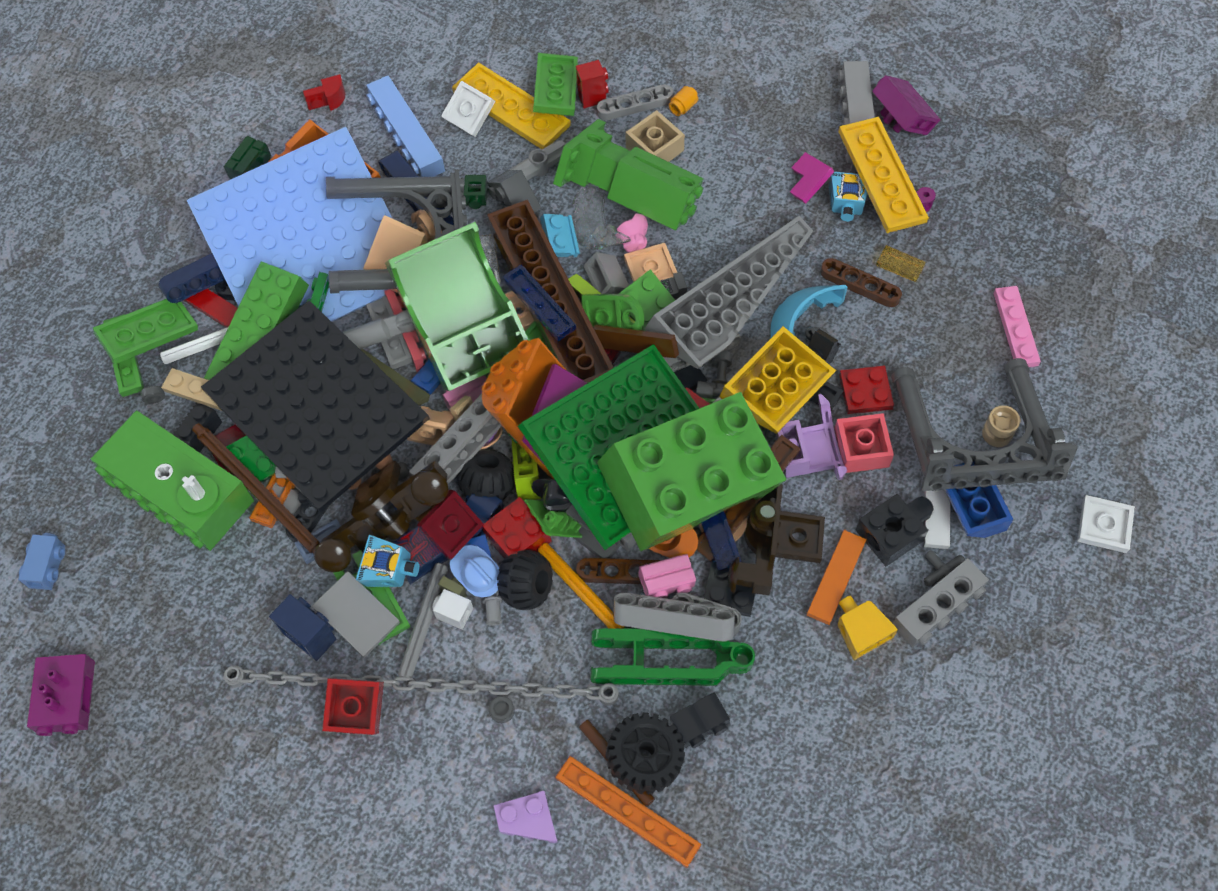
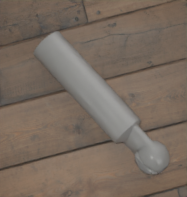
M404 310L388 318H380L342 332L359 349H363L389 340L393 336L412 332L415 330V327L407 310Z

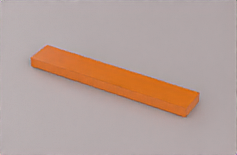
M569 756L555 777L557 781L686 868H688L702 845L571 756Z

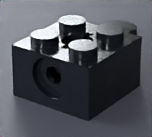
M895 494L861 517L855 531L860 537L867 539L865 543L887 567L924 541L929 530L923 522L931 517L934 510L933 504L928 498L923 496L917 497L906 504L898 494Z

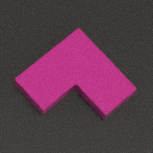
M805 152L791 167L802 178L790 193L806 204L834 173L833 169Z

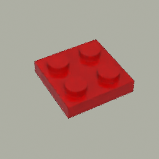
M885 366L840 370L839 377L847 414L893 410L894 402Z

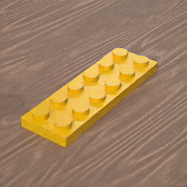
M479 62L452 86L454 93L459 83L463 81L494 99L496 102L488 115L540 149H544L554 143L571 126V120L563 115L533 112V96Z
M875 117L840 126L838 132L886 233L927 223L929 217L880 118Z

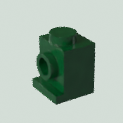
M465 175L464 196L466 206L472 209L486 206L488 191L486 175Z

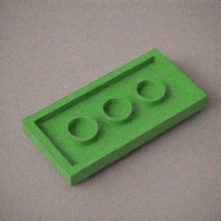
M538 53L533 112L574 116L576 98L575 66L578 65V57Z
M167 299L93 327L94 335L114 364L198 330L197 323L182 302L171 303Z

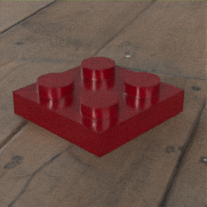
M450 489L446 498L441 503L435 505L417 525L448 559L452 560L484 524L456 491Z

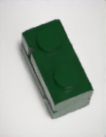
M246 136L223 166L228 177L233 179L268 163L271 158L269 148L265 142Z

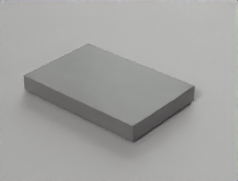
M348 571L312 605V608L316 612L322 613L329 620L328 623L363 658L400 624V621Z

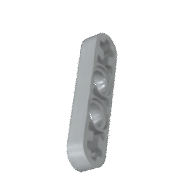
M664 84L604 99L597 105L598 117L602 120H611L668 105L673 97V89L671 86ZM643 97H647L650 99V101L644 103L641 102L640 99ZM624 102H628L631 104L629 107L626 108L621 106V104Z

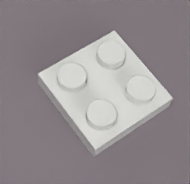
M461 81L441 117L476 137L496 101Z
M1085 495L1082 503L1077 542L1127 553L1130 550L1135 506Z

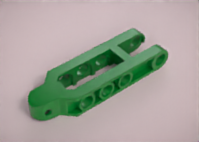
M595 629L592 631L591 636L592 646L597 648L634 649L633 665H613V667L594 669L591 667L590 681L603 685L610 683L613 685L717 686L728 674H744L749 672L754 665L755 652L751 646L740 642L715 641L646 629ZM644 649H711L716 654L715 669L695 668V666H689V668H669V666H664V668H644Z

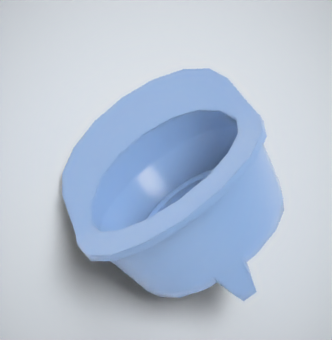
M464 546L450 560L451 572L474 596L481 598L489 597L498 591L497 583L499 582L497 576L499 574V566L478 546Z

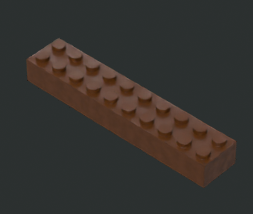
M528 199L487 214L490 231L551 353L568 372L586 383L613 369L614 367Z

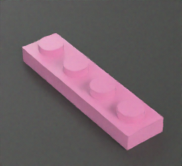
M1018 287L995 288L993 294L1013 359H1025L1028 367L1039 366L1041 362Z

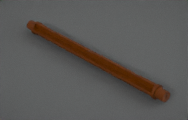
M200 423L196 424L192 431L197 435V438L236 478L242 481L244 486L309 553L314 554L320 542L208 428H204Z

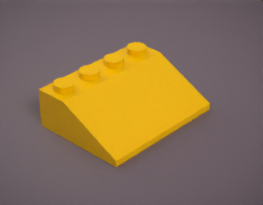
M782 326L723 387L719 397L724 399L741 392L757 424L777 434L836 370Z

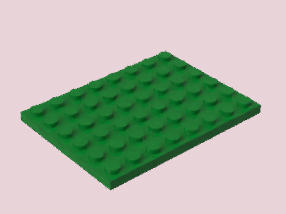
M653 344L518 425V428L600 545L606 550L631 531L597 462L614 443L700 408Z

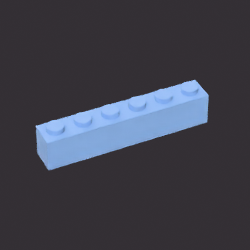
M387 75L367 84L368 94H366L368 102L371 106L374 105L376 107L375 111L378 118H383L387 132H392L396 146H401L403 157L406 161L410 160V166L416 174H419L420 177H434L445 172L441 155L390 77Z

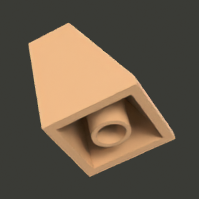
M384 215L363 269H387L385 262L389 259L428 243L425 233Z

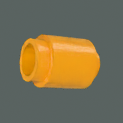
M684 86L671 98L669 103L670 111L676 116L684 115L698 102L697 91L692 87Z

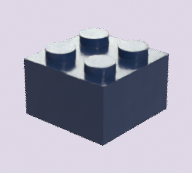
M289 594L269 617L283 635L317 662L337 640L332 633L334 628L328 623L329 620L319 611L315 613L310 608V604L302 597L296 599Z

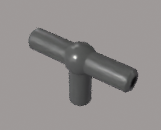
M928 551L925 554V558L937 570L924 578L925 585L930 587L947 576L964 562L965 558L962 555H958L945 564L933 551Z

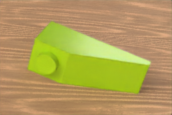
M511 439L517 498L521 497L523 501L525 499H542L534 493L531 487L533 481L540 479L538 464L518 443Z

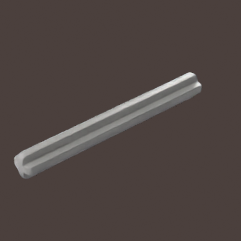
M436 563L433 568L398 672L399 677L412 678L434 613L432 605L435 598L441 592L438 583L443 576L446 577L448 571L447 566L444 564Z

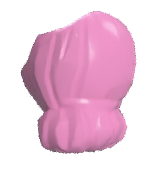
M635 214L631 220L623 222L616 229L614 235L621 239L623 248L627 253L646 247L647 238L645 236L648 228L646 217L642 214Z

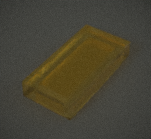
M886 245L877 260L876 266L917 282L926 262Z

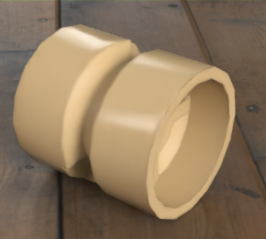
M1009 406L995 407L990 412L983 427L982 436L984 440L994 447L1008 445L1020 425L1019 414Z

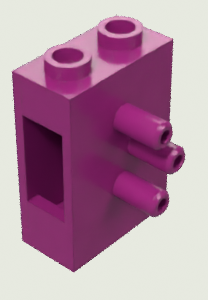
M885 75L872 90L885 106L880 111L881 116L884 117L883 121L886 124H890L894 118L896 119L897 123L893 126V130L896 133L904 129L908 132L928 135L941 120L907 80Z
M87 654L37 657L35 659L27 727L36 732V735L51 736L53 732L77 734L78 730H88L95 661Z

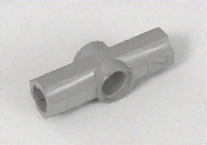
M557 140L544 149H534L529 153V158L509 170H522L527 181L534 176L542 177L548 173L549 167L560 161L565 143L562 140Z

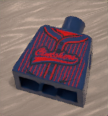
M419 526L411 531L408 528L403 535L393 542L411 553L410 561L419 563V572L416 577L405 575L410 585L431 572L436 563L443 564L449 560Z

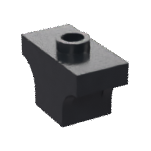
M818 329L815 331L808 347L830 364L841 344L834 337Z

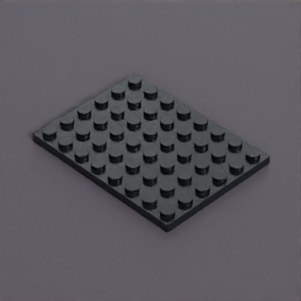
M307 301L201 386L206 395L320 513L423 426L425 422L430 420L429 415L310 301Z

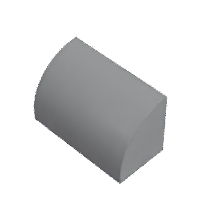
M596 252L584 265L592 286L601 294H619L629 286L615 255Z

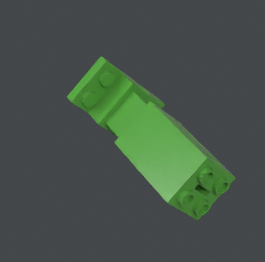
M597 119L564 145L554 178V185L562 187L565 183L572 181L585 187L591 183L608 191V199L675 231L681 225H685L689 217H693L697 208L694 205L695 201L700 198L704 189L701 186L704 178L636 146L632 150H628L611 142L612 135L604 130L606 122Z

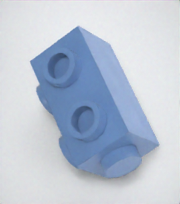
M51 533L32 535L31 541L26 547V557L19 569L18 579L28 588L52 590L54 582L58 579L60 562L65 556V545L58 539V536Z

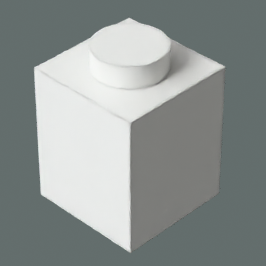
M446 589L443 590L441 596L438 595L432 605L436 619L463 630L473 610L471 600Z

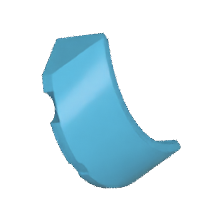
M846 285L814 286L793 293L775 311L771 322L770 339L782 326L795 336V332H793L795 321L813 303L820 308H824L828 303H833V306L838 308L845 300L848 287Z

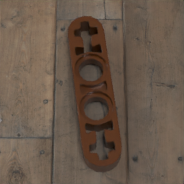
M828 258L822 263L821 275L824 279L837 285H846L848 290L886 307H895L899 304L902 292L896 285L834 258ZM854 275L857 280L850 282L845 279V276ZM871 283L874 284L877 287V289L874 291H870L866 289L865 285ZM890 294L894 295L892 298H888Z
M583 558L577 563L576 571L577 575L586 583L641 584L640 578L632 577L629 574V570L635 566L640 567L662 560ZM585 566H590L591 570L598 571V566H601V576H598L597 571H590L589 575H585L583 570H585ZM608 566H615L619 571L617 575L611 577L605 574V569Z

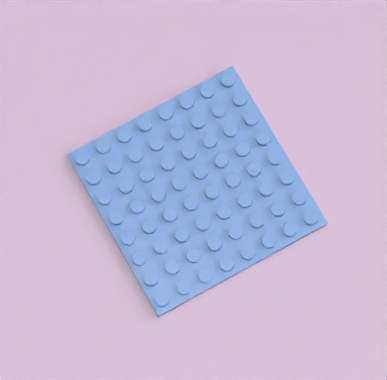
M347 127L187 200L238 306L261 261L298 275L309 285L298 309L309 298H312V282L315 277L318 278L319 272L329 275V271L364 270L363 267L383 216L386 215L390 218L392 216L382 198L327 199L326 177L335 176V179L372 178ZM329 288L322 313L333 322L366 306L368 303L375 302L386 296V290L340 291V293L330 294Z

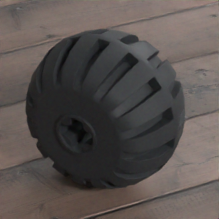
M482 449L472 459L468 460L457 474L458 486L465 497L475 494V496L479 497L496 496L504 500L511 493L515 485L514 466L505 454L492 449Z
M527 549L518 551V554L507 556L502 561L497 576L499 582L497 587L501 598L509 606L518 610H530L542 605L548 598L551 585L553 584V571L550 562L539 552Z

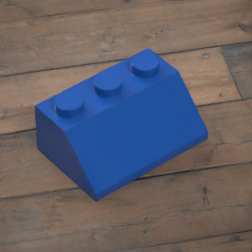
M963 462L954 466H963L965 465V463ZM996 485L945 489L967 536L986 538L1005 532L1014 520Z

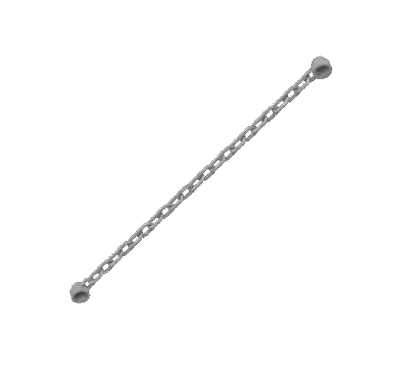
M230 666L224 672L225 682L233 688L240 687L244 683H252L255 680H265L268 684L282 685L288 681L297 682L301 686H316L318 683H327L328 678H346L354 680L377 679V681L384 682V686H391L395 690L401 691L425 688L429 692H444L446 689H454L463 694L489 691L493 695H508L511 692H517L527 697L554 694L557 698L568 699L573 698L575 695L586 696L591 700H600L606 706L615 704L619 698L617 687L610 683L602 686H589L587 689H576L573 685L563 684L556 685L554 688L543 687L539 683L511 686L508 682L494 681L490 684H479L474 680H460L458 683H447L444 679L430 678L426 681H415L411 677H396L394 680H383L382 677L366 675L362 678H351L347 674H333L330 677H320L317 673L302 672L299 675H288L284 671H269L267 674H257L254 670L241 669L239 666ZM237 672L236 677L231 679V673ZM245 673H251L249 675L250 679H246ZM271 675H282L281 680L283 681H272L273 677ZM302 676H314L312 678L314 682H303L304 677ZM398 681H410L408 682L410 687H398L400 685ZM430 682H440L441 689L430 688L432 686ZM462 684H474L472 686L474 690H462L464 688ZM494 685L505 686L504 690L506 692L494 691L496 690ZM527 687H539L537 688L538 693H526L528 691ZM558 688L570 689L569 693L571 695L559 694L560 689ZM591 690H599L598 696H591L593 694ZM611 690L613 694L607 697L604 695V692Z

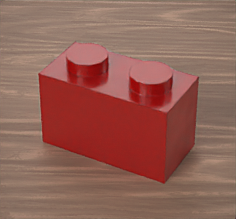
M599 60L575 66L577 94L583 109L598 105L600 101L606 99V94L609 93L606 82L608 79L606 68H602Z

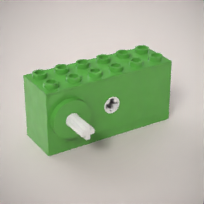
M137 410L91 458V461L96 465L94 470L103 477V480L109 486L121 489L120 492L129 500L134 498L146 512L151 510L163 524L168 522L176 533L182 537L184 535L190 538L189 541L199 549L203 546L211 551L254 502L241 480Z

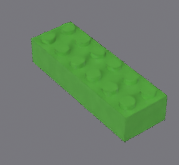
M261 261L204 379L210 380L298 309L309 285L300 276Z

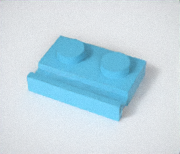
M543 214L540 218L542 229L556 256L577 257L580 252L572 215L566 217L558 214Z

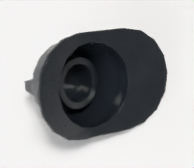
M537 479L533 481L532 490L543 499V505L547 510L566 512L572 505L555 480Z

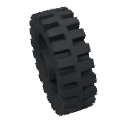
M643 712L641 716L636 713L631 718H624L622 723L619 722L616 725L607 745L606 759H608L607 766L608 769H611V775L613 778H618L617 783L621 786L623 784L627 785L626 789L631 792L633 789H636L638 794H643L644 791H647V794H653L655 790L660 792L665 787L670 786L678 776L685 758L684 742H681L682 736L680 732L676 733V727L673 724L669 726V720L663 718V720L658 719L659 715L653 714L650 717L649 713ZM645 749L650 752L651 756H643L639 750Z

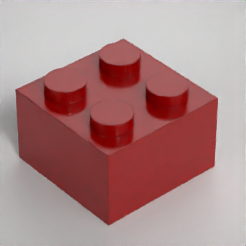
M518 497L482 526L487 540L504 559L511 554H518L517 552L530 549L538 552V548L544 543L549 544L552 542L551 536L546 535L542 531L539 522L531 514L529 507L521 497Z
M328 678L322 731L368 735L378 734L384 682Z

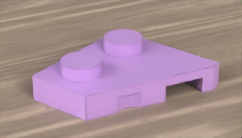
M544 791L493 806L501 834L518 835L528 839L534 838L549 841V843L558 842Z

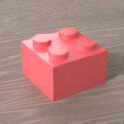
M884 413L837 419L834 431L843 464L847 468L846 473L890 467L894 453Z

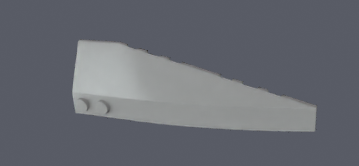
M800 216L796 217L653 315L645 330L675 335L679 351L677 357L697 369L731 344L812 234L813 230Z

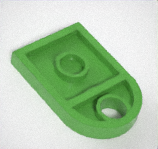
M627 294L581 295L582 307L593 327L594 325H603L642 331L644 313L641 305L634 297ZM630 312L635 315V323H632L629 319Z

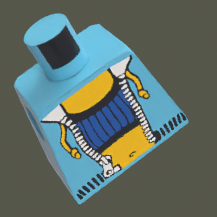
M834 172L829 182L831 210L834 213H841V219L849 222L854 219V215L862 214L868 193L859 174Z
M369 535L356 580L365 587H401L405 575L414 577L418 575L419 563L410 561L411 553L404 547Z

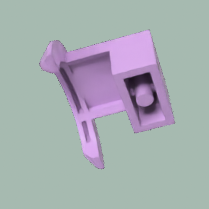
M821 394L818 395L822 424L801 428L799 420L789 421L776 434L777 439L782 434L801 449L784 470L786 478L833 469L836 478L842 480L847 472L835 436L830 403Z

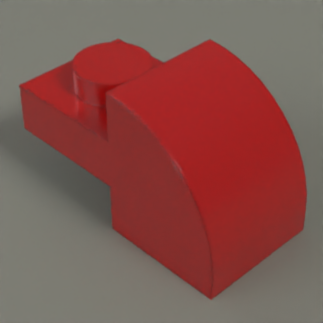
M340 74L321 79L322 86L303 91L309 110L329 105L330 111L338 108L346 97Z

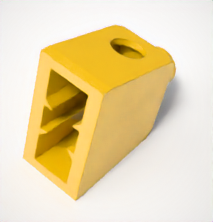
M847 596L839 602L845 614L840 616L837 624L853 660L894 638L898 629L871 601H866L858 606L852 596Z

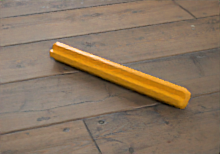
M544 543L538 548V552L550 562L552 569L608 628L625 629V626L614 622V613L548 543Z

